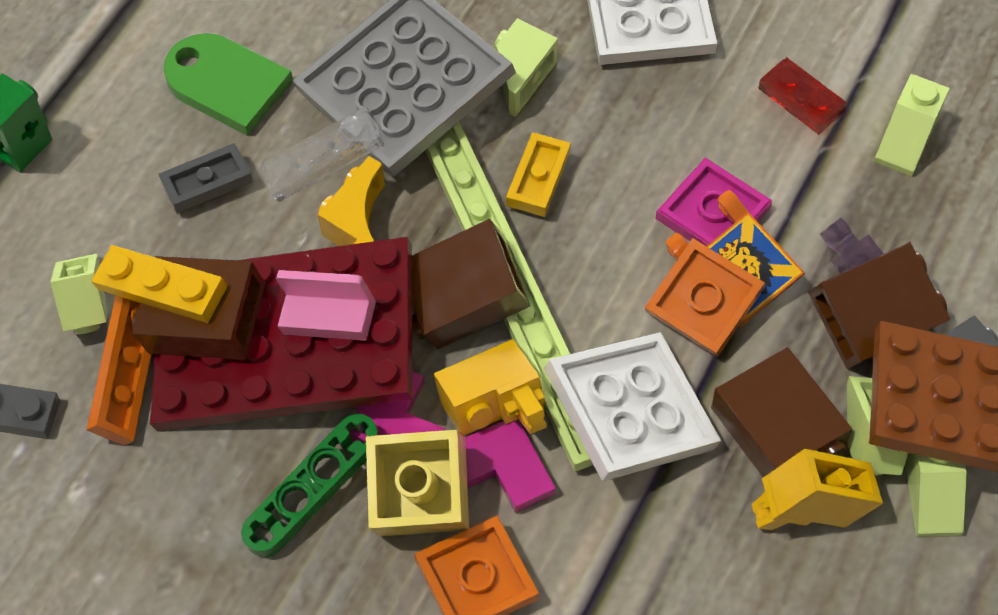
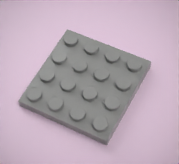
M389 0L296 77L293 83L305 98L368 155L382 163L383 168L394 177L516 72L512 62L435 0Z

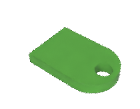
M211 33L196 34L179 41L168 52L164 62V74L168 88L178 100L247 136L293 81L291 70L224 36ZM186 57H195L198 59V61L191 66H182L179 64V62Z

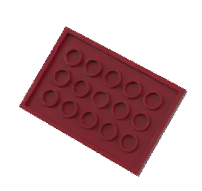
M408 237L242 259V261H252L266 282L246 360L155 354L150 425L156 431L413 400L412 245ZM278 271L349 274L363 277L376 300L367 340L283 335L278 328V323L286 294L276 280Z

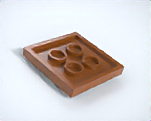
M880 321L874 333L869 444L998 472V346Z

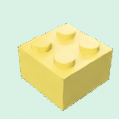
M458 430L366 436L368 525L371 531L380 537L464 531L469 529L466 440Z

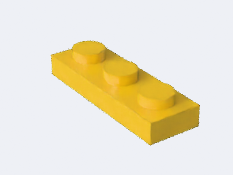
M114 245L110 246L91 280L93 285L100 291L205 323H209L228 287L227 283L220 276Z

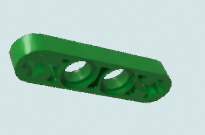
M353 414L343 419L245 520L242 525L241 535L243 542L251 553L258 557H269L278 553L367 461L366 442L362 443L357 440L347 449L349 456L352 457L349 461H346L344 455L335 446L340 444L344 451L352 442L349 433L353 429L357 432H362L366 428V436H378L377 426L370 417L365 414ZM325 458H333L340 464L338 473L330 479H321L315 474L318 462ZM296 490L305 492L308 495V502L304 509L298 512H289L284 509L283 503L287 494ZM277 509L283 520L288 522L287 526L283 527L278 520L270 529L273 536L272 540L267 543L261 539L255 544L257 536L254 531L259 526L265 530L268 529L276 521L271 512Z

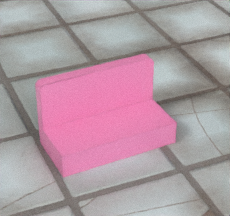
M278 271L276 280L286 294L278 323V328L283 335L367 340L376 300L363 277L349 274Z

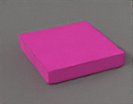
M705 157L656 211L655 219L676 233H679L688 241L694 238L707 246L734 224L719 210L718 197L725 191H732L757 222L771 209L773 200Z

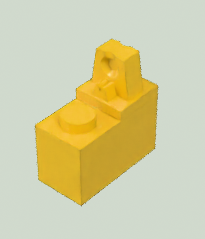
M514 339L433 373L440 403L462 436L485 428L501 419L505 425L519 419L530 434L547 427L543 419L545 416L543 408L546 401L542 392L540 376Z
M804 449L762 478L765 492L752 503V509L759 529L772 531L788 523L807 526L811 522L846 528L882 505L883 501L870 462Z

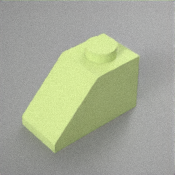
M518 18L508 31H501L494 44V49L513 63L516 72L501 85L508 112L514 117L518 115L556 65L558 51L557 37Z
M910 74L889 121L874 162L913 176L939 119L950 88Z
M98 254L55 263L50 284L63 332L74 330L76 334H85L98 330L101 327V323L107 322L108 309L105 292L98 290L91 282L100 266Z
M849 376L847 382V422L852 427V430L847 440V446L852 459L870 462L876 476L882 474L902 475L908 456L907 452L869 444L872 378Z
M908 453L905 468L916 537L962 536L964 533L966 466Z

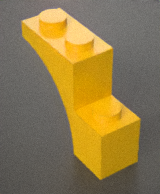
M368 156L359 167L356 166L350 170L345 178L344 185L336 194L328 196L323 201L317 214L322 236L338 246L374 241L368 229L369 218L378 195L385 187L382 163Z

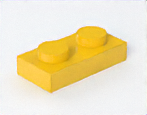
M532 132L507 193L506 206L545 217L570 155L571 143Z

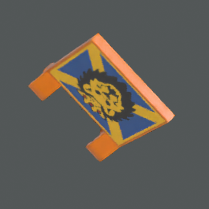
M727 190L718 197L719 210L734 224L708 244L707 247L765 282V289L738 326L740 329L803 277L805 272L747 211L738 197L732 191ZM679 233L673 234L666 240L668 252L677 261L687 247V241Z

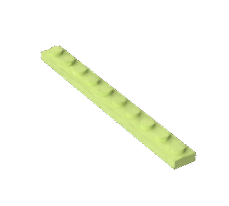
M458 122L425 150L462 231L487 219H491L504 235L530 307L503 320L512 339H514L540 376L542 392L546 401L544 409L573 471H579L592 466L593 463L544 370L549 359L569 355L570 352L462 126Z

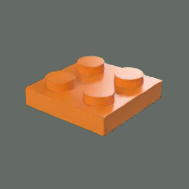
M692 238L644 308L653 317L718 357L765 289V282Z
M498 515L414 554L415 562L442 615H508L539 600V592Z

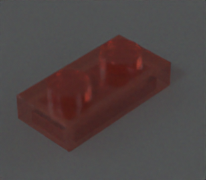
M785 57L760 79L758 86L760 91L818 135L845 112L847 105L845 100L788 57Z

